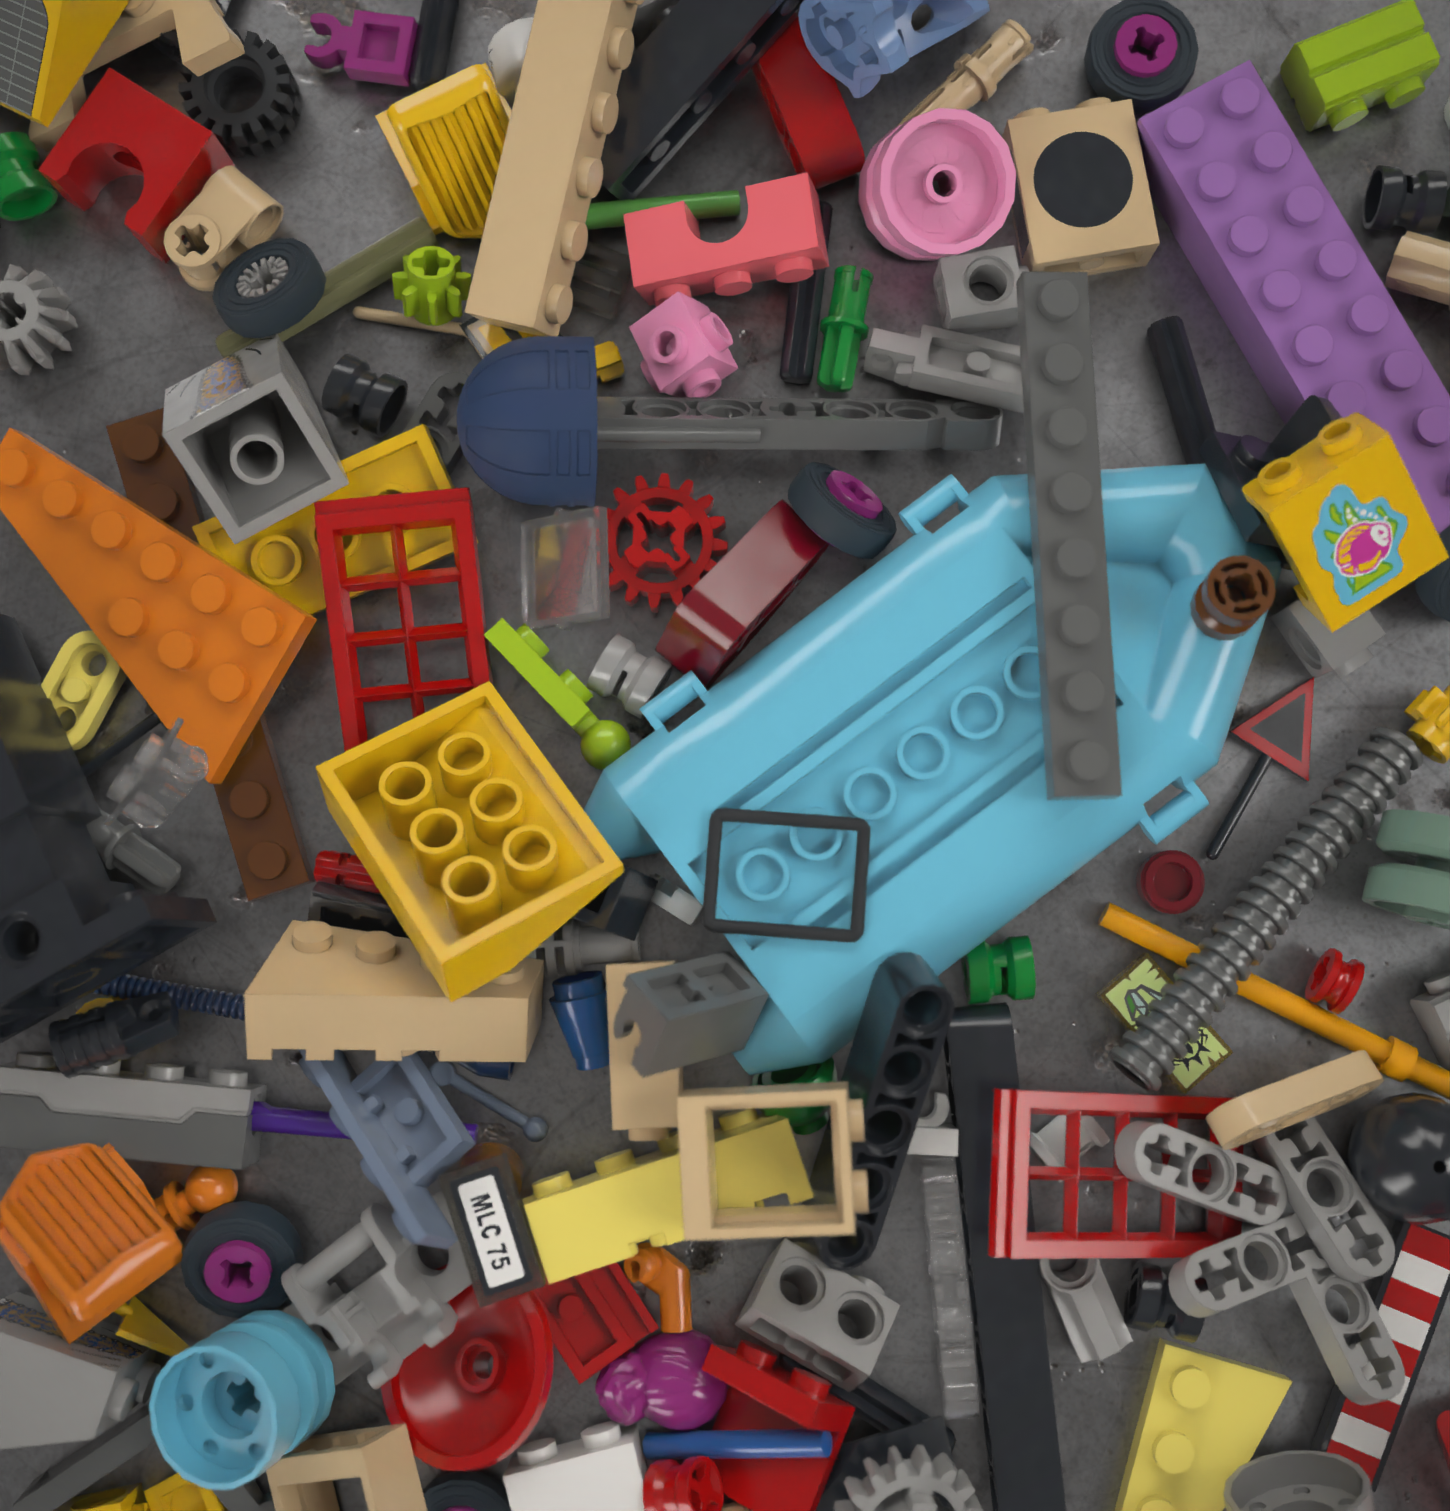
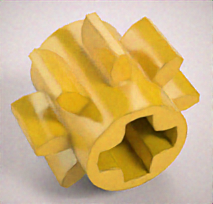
M1450 685L1443 692L1437 686H1433L1429 691L1424 689L1404 710V713L1415 721L1406 732V736L1417 745L1422 754L1441 764H1445L1450 759Z

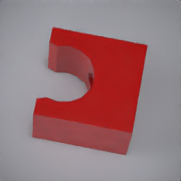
M109 67L38 170L68 202L84 212L95 204L100 191L110 181L124 175L143 176L144 188L138 201L127 211L124 225L150 254L167 264L171 258L166 253L164 236L170 223L178 218L200 194L204 185L214 173L225 166H234L235 164L212 131ZM184 234L181 236L182 241L185 238Z

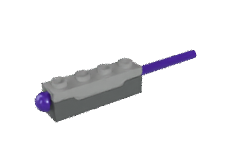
M19 1051L16 1053V1061L0 1064V1147L46 1151L80 1143H91L102 1148L110 1143L123 1159L243 1170L259 1162L262 1132L353 1140L336 1127L329 1115V1111L273 1107L266 1103L268 1084L248 1083L249 1072L209 1069L208 1079L184 1077L185 1066L168 1063H146L144 1065V1073L120 1071L121 1060H118L115 1064L101 1066L97 1070L83 1072L79 1076L68 1079L59 1070L52 1053L37 1051ZM463 1123L477 1145L478 1124ZM476 1145L472 1147L470 1150H475Z

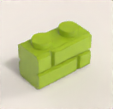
M1401 0L1293 45L1280 66V75L1290 97L1295 99V108L1306 130L1311 132L1330 124L1333 131H1340L1362 120L1369 113L1368 108L1387 101L1389 108H1397L1414 100L1425 91L1424 83L1439 66L1440 55L1429 32L1424 31L1425 23L1414 0Z

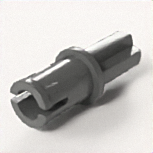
M99 808L102 816L86 824V827L98 854L101 856L103 866L110 870L117 867L155 895L169 892L181 877L180 864L140 837L141 829L134 824L125 826Z

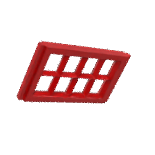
M470 487L314 502V518L344 752L368 741L364 702L410 698L412 715L415 718L425 713L423 697L466 693L488 681L493 685L488 639L484 636L487 632ZM451 526L456 567L408 571L403 530ZM390 532L395 573L347 577L342 536ZM457 582L462 623L415 627L410 586ZM397 588L402 628L354 633L349 592ZM464 637L469 678L421 682L416 642ZM404 643L409 683L361 688L356 648Z
M994 1088L988 1256L1010 1259L1184 1258L1199 1250L1242 1234V1221L1206 1209V1232H1175L1176 1197L1161 1191L1159 1232H1127L1128 1181L1132 1180L1121 1173L1115 1159L1116 1140L1122 1129L1130 1124V1117L1162 1118V1124L1178 1129V1119L1206 1120V1117L1213 1110L1236 1097ZM1031 1114L1066 1115L1064 1167L1029 1166ZM1081 1116L1114 1117L1113 1167H1079ZM1208 1124V1141L1220 1145ZM1243 1145L1230 1149L1243 1155ZM1161 1153V1164L1168 1165L1171 1155ZM1207 1158V1169H1192L1193 1182H1207V1185L1209 1184L1212 1168ZM1028 1180H1064L1062 1232H1027ZM1079 1181H1112L1111 1232H1077ZM1236 1181L1233 1192L1243 1194V1182Z

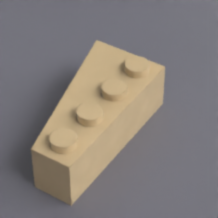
M292 920L244 993L247 1060H272L273 1049H306V1060H334L335 1050H375V1061H402V1057L412 1055L418 1051H435L438 1061L526 1062L542 1020L544 960L525 957L510 971L450 1003L409 938L393 936L384 931L365 932L334 927L321 921L303 922Z

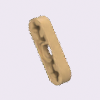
M1360 1050L1240 1095L1213 1110L1206 1117V1120L1222 1149L1228 1150L1348 1104L1377 1088L1383 1083L1384 1079L1366 1050Z

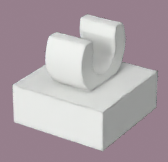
M935 1092L934 1109L930 1115L919 1117L907 1154L958 1156L959 1129L951 1123H943L949 1113L948 1098L943 1092Z

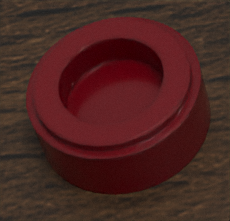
M1167 850L1152 854L1141 864L1136 876V888L1141 900L1147 907L1162 914H1179L1190 910L1201 899L1205 887L1204 874L1198 862L1187 853L1178 850Z

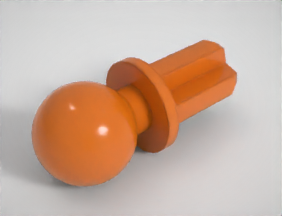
M197 1166L187 1177L185 1187L177 1181H172L164 1186L163 1195L153 1201L160 1214L175 1232L181 1228L190 1231L200 1220L199 1212L206 1214L225 1203L234 1202L238 1192V1180L232 1169Z

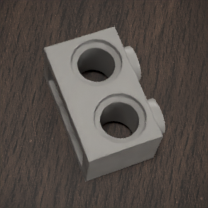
M784 1238L767 1258L735 1326L844 1390L851 1392L871 1375L900 1304L884 1296L883 1289L874 1281L859 1275L850 1276L843 1271L827 1266L814 1246L803 1242L793 1243ZM779 1281H788L794 1284L802 1295L803 1304L796 1305L789 1302L781 1293ZM838 1314H844L853 1319L859 1330V1339L851 1338L842 1331L838 1323Z

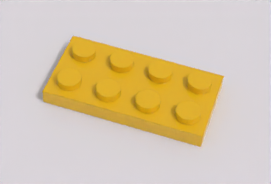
M422 424L341 460L349 484L318 501L452 489L455 487L428 426ZM314 503L235 545L216 516L192 527L201 546L305 612L314 616L326 610L314 518ZM451 526L403 530L408 571H416L454 554ZM390 532L342 536L347 577L395 573ZM371 590L349 592L350 599Z

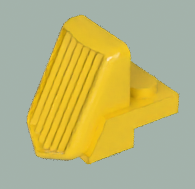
M486 62L481 65L475 64L395 102L388 110L375 115L435 235L443 231L456 238H482L512 112L505 97L497 92L493 75Z

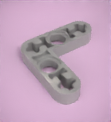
M1296 1213L1199 1250L1182 1258L1173 1265L1169 1273L1168 1282L1171 1297L1182 1311L1197 1318L1209 1317L1289 1284L1334 1381L1345 1397L1353 1403L1365 1406L1393 1399L1401 1392L1405 1383V1370L1402 1360L1364 1283L1349 1282L1337 1276L1330 1269L1314 1242V1248L1291 1257L1289 1256L1284 1244L1300 1237L1309 1236ZM1328 1220L1329 1223L1331 1224V1226H1332L1333 1228H1335V1226H1334V1224L1332 1223V1221H1331V1220ZM1247 1245L1255 1247L1265 1257L1268 1265V1275L1265 1281L1256 1279L1245 1267L1243 1253ZM1222 1269L1224 1277L1228 1282L1211 1288L1208 1291L1200 1292L1194 1279ZM1328 1289L1337 1291L1345 1299L1349 1309V1318L1346 1324L1337 1322L1327 1311L1325 1295ZM1358 1333L1361 1341L1348 1346L1344 1338ZM1370 1362L1374 1367L1376 1375L1367 1381L1363 1376L1361 1368Z

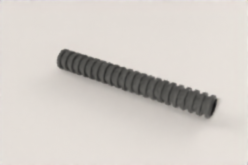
M1377 727L1373 729L1369 737L1371 742L1366 741L1362 743L1358 748V756H1353L1346 762L1345 768L1347 771H1341L1336 774L1333 781L1335 786H1328L1323 790L1321 795L1323 801H1316L1310 806L1309 813L1311 816H1303L1297 822L1299 831L1293 830L1285 837L1287 846H1279L1273 851L1275 861L1264 862L1260 868L1262 877H1252L1248 882L1250 891H1242L1236 897L1238 906L1228 907L1223 912L1225 922L1214 923L1211 927L1212 938L1204 937L1198 943L1199 954L1195 952L1190 953L1186 958L1188 967L1186 969L1178 968L1173 973V978L1176 982L1173 985L1169 983L1164 984L1160 989L1163 998L1161 1000H1151L1148 1004V1010L1150 1011L1148 1016L1139 1015L1135 1020V1024L1138 1027L1136 1031H1126L1122 1036L1125 1043L1122 1048L1114 1046L1109 1053L1113 1064L1126 1077L1146 1090L1158 1091L1162 1086L1159 1077L1162 1074L1171 1075L1175 1070L1172 1061L1175 1058L1184 1059L1187 1055L1185 1045L1188 1042L1191 1044L1197 1043L1200 1039L1198 1029L1200 1027L1209 1028L1213 1023V1018L1210 1014L1213 1011L1222 1012L1226 1007L1223 998L1225 996H1235L1238 992L1236 982L1238 980L1247 981L1251 976L1250 965L1258 966L1263 961L1261 951L1273 949L1276 945L1274 935H1284L1289 927L1287 919L1295 920L1301 914L1299 905L1309 904L1313 899L1312 889L1318 890L1325 885L1326 878L1324 874L1330 875L1337 870L1338 862L1336 859H1345L1350 854L1351 848L1349 844L1359 843L1363 836L1361 829L1366 830L1372 827L1375 822L1373 814L1379 815L1383 813L1387 808L1386 800L1394 799L1399 793L1398 785L1406 784L1410 780V770H1416L1423 764L1424 758L1417 745L1410 738L1392 728Z

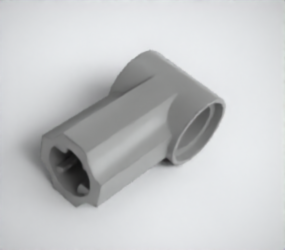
M1062 1222L1046 1224L1037 1232H1062ZM1078 1258V1261L1071 1269L1062 1272L1050 1269L1049 1259H1039L1040 1274L1080 1363L1105 1359L1120 1352L1125 1345L1133 1341L1102 1272L1099 1258Z

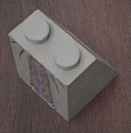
M278 334L261 338L165 389L162 435L234 545L349 484L347 475L310 388Z
M16 1291L0 1299V1450L94 1440L116 1421H124L130 1410L139 1403L145 1404L153 1391L155 1379L161 1369L159 1364L153 1363L157 1351L115 1335L119 1326L100 1321L69 1345L58 1334L37 1298Z

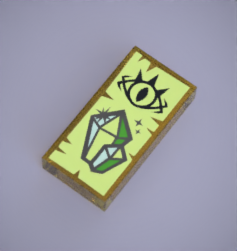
M1142 953L1098 991L1096 995L1127 1031L1135 1032L1138 1028L1135 1024L1139 1015L1148 1016L1150 1013L1148 1004L1151 1000H1161L1163 996L1160 989L1164 984L1169 983L1173 985L1174 982L1149 953ZM1211 1025L1209 1028L1200 1027L1198 1029L1200 1039L1197 1043L1191 1044L1188 1042L1185 1045L1187 1055L1184 1059L1175 1058L1172 1061L1175 1070L1171 1075H1165L1182 1094H1187L1234 1053Z

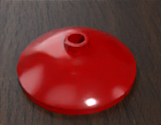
M446 1264V1265H444V1266H442V1267H439V1268H437V1269H435V1270L445 1269V1268H447L448 1264ZM477 1279L448 1301L459 1317L453 1333L435 1347L431 1348L426 1343L403 1359L398 1374L381 1386L383 1404L390 1424L406 1423L413 1454L421 1461L432 1467L449 1471L483 1469L498 1463L514 1452L525 1441L537 1424L550 1392L554 1366V1350L551 1330L545 1311L533 1290L526 1283L490 1296H485L480 1279ZM492 1357L493 1369L490 1375L488 1372V1362Z

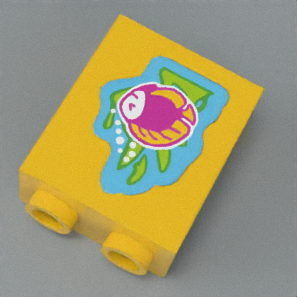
M1358 412L1329 423L1319 432L1317 438L1290 456L1269 463L1260 471L1258 477L1242 487L1246 500L1263 515L1298 579L1299 584L1293 588L1301 603L1332 633L1449 558L1389 432Z

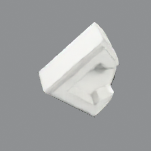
M656 873L655 875L650 874L649 877L658 880L651 901L688 925L693 926L703 910V906L697 898Z

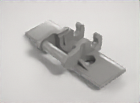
M476 1162L454 1180L483 1170ZM450 1183L432 1196L458 1237V1241L448 1249L449 1263L447 1268L433 1270L425 1266L419 1257L418 1245L408 1241L399 1232L388 1209L379 1203H373L361 1213V1222L305 1265L296 1263L283 1272L281 1277L282 1285L293 1303L282 1310V1312L303 1320L321 1338L333 1363L335 1386L371 1360L373 1371L368 1374L367 1380L374 1389H378L396 1376L403 1359L426 1343L431 1348L435 1347L453 1333L459 1317L448 1301L479 1279ZM512 1211L522 1245H524L532 1236ZM373 1245L376 1246L386 1261L385 1266L348 1294H343L336 1283L329 1286L326 1282ZM321 1326L331 1333L335 1343L326 1338Z

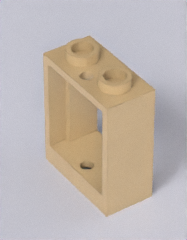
M678 959L614 962L606 965L613 1130L629 1129V1140L667 1139L672 1127H678L677 1096L684 1090L683 1067L642 1078L632 1066L635 1047L639 1045L641 1039L639 1027L634 1022L631 1034L620 1039L615 1038L613 1029L615 1016L627 990L623 983L627 974L678 963Z
M848 1082L684 1089L677 1096L684 1241L855 1234L856 1213H869L867 1171L853 1170L852 1142H865L862 1099H849ZM831 1106L836 1204L718 1209L713 1110Z
M406 1423L313 1435L300 1443L293 1451L283 1455L277 1463L266 1470L276 1511H340L333 1480L353 1477L361 1478L369 1511H427Z

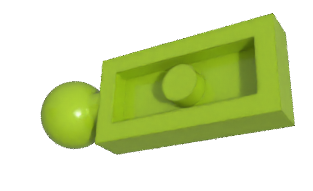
M502 617L484 634L500 654L581 737V753L589 765L603 770L631 749L630 736L621 724L612 720H599L587 707L586 703L594 696L568 668L558 676L545 663L542 658L550 649L525 623L515 631Z

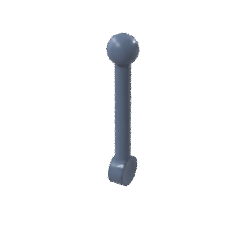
M438 1061L431 1066L429 1072L438 1086L451 1085L523 1129L525 1138L531 1142H540L546 1137L548 1133L546 1121L540 1117L528 1118L457 1074V1069L452 1062Z

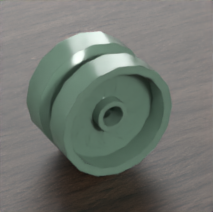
M1390 809L1383 811L1376 845L1386 855L1408 864L1381 863L1369 867L1362 895L1363 902L1402 915L1404 918L1418 923L1450 930V816L1415 810Z

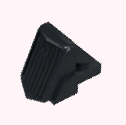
M1309 396L1271 443L1262 441L1252 435L1241 437L1212 431L1199 448V452L1245 541L1271 546L1281 561V568L1286 570H1292L1263 515L1246 500L1242 487L1258 477L1260 471L1266 465L1277 459L1290 456L1317 438L1319 432L1326 425L1342 418L1333 404L1327 398L1320 396Z

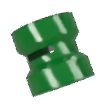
M23 132L0 133V217L5 220L20 221L39 216L49 210L56 203L58 197L54 186L38 170L41 157L35 144L30 140L29 135Z
M1028 935L1006 937L1001 944H988L984 940L961 958L963 986L968 1004L989 1003L993 996L1007 995L1014 1001L1034 999L1036 989L1035 964L1031 941Z

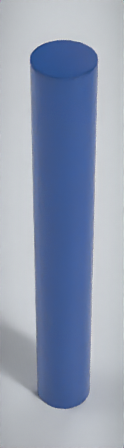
M814 1429L647 1432L643 1438L642 1447L644 1456L648 1460L687 1459L691 1456L701 1455L711 1459L815 1458L830 1456L832 1452V1436L830 1431Z

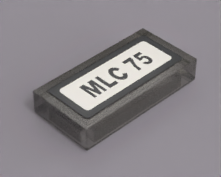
M506 1152L440 1174L438 1178L479 1307L482 1308L545 1286L547 1282Z

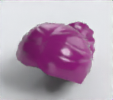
M694 1329L681 1333L664 1332L649 1337L637 1344L633 1350L626 1351L601 1369L595 1386L599 1404L606 1411L610 1419L621 1425L629 1426L643 1418H647L654 1423L676 1431L697 1429L714 1418L727 1397L728 1384L701 1370L709 1348L715 1342L710 1336Z

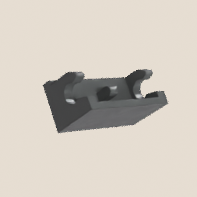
M729 951L627 974L623 983L627 990L614 1019V1036L616 1039L629 1036L633 1031L634 1022L637 1024L641 1039L639 1045L635 1047L632 1066L642 1078L744 1050L769 993Z

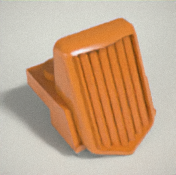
M80 1143L31 1154L0 1202V1245L17 1273L31 1287L58 1334L69 1345L182 1260V1244L175 1231L160 1214L144 1182L110 1143L102 1148L91 1143Z

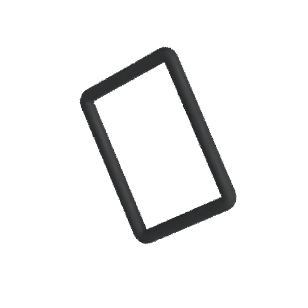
M719 808L715 810L709 820L702 911L704 927L715 933L846 943L858 941L863 935L871 835L868 822L856 817ZM723 821L857 831L851 928L842 929L715 919Z

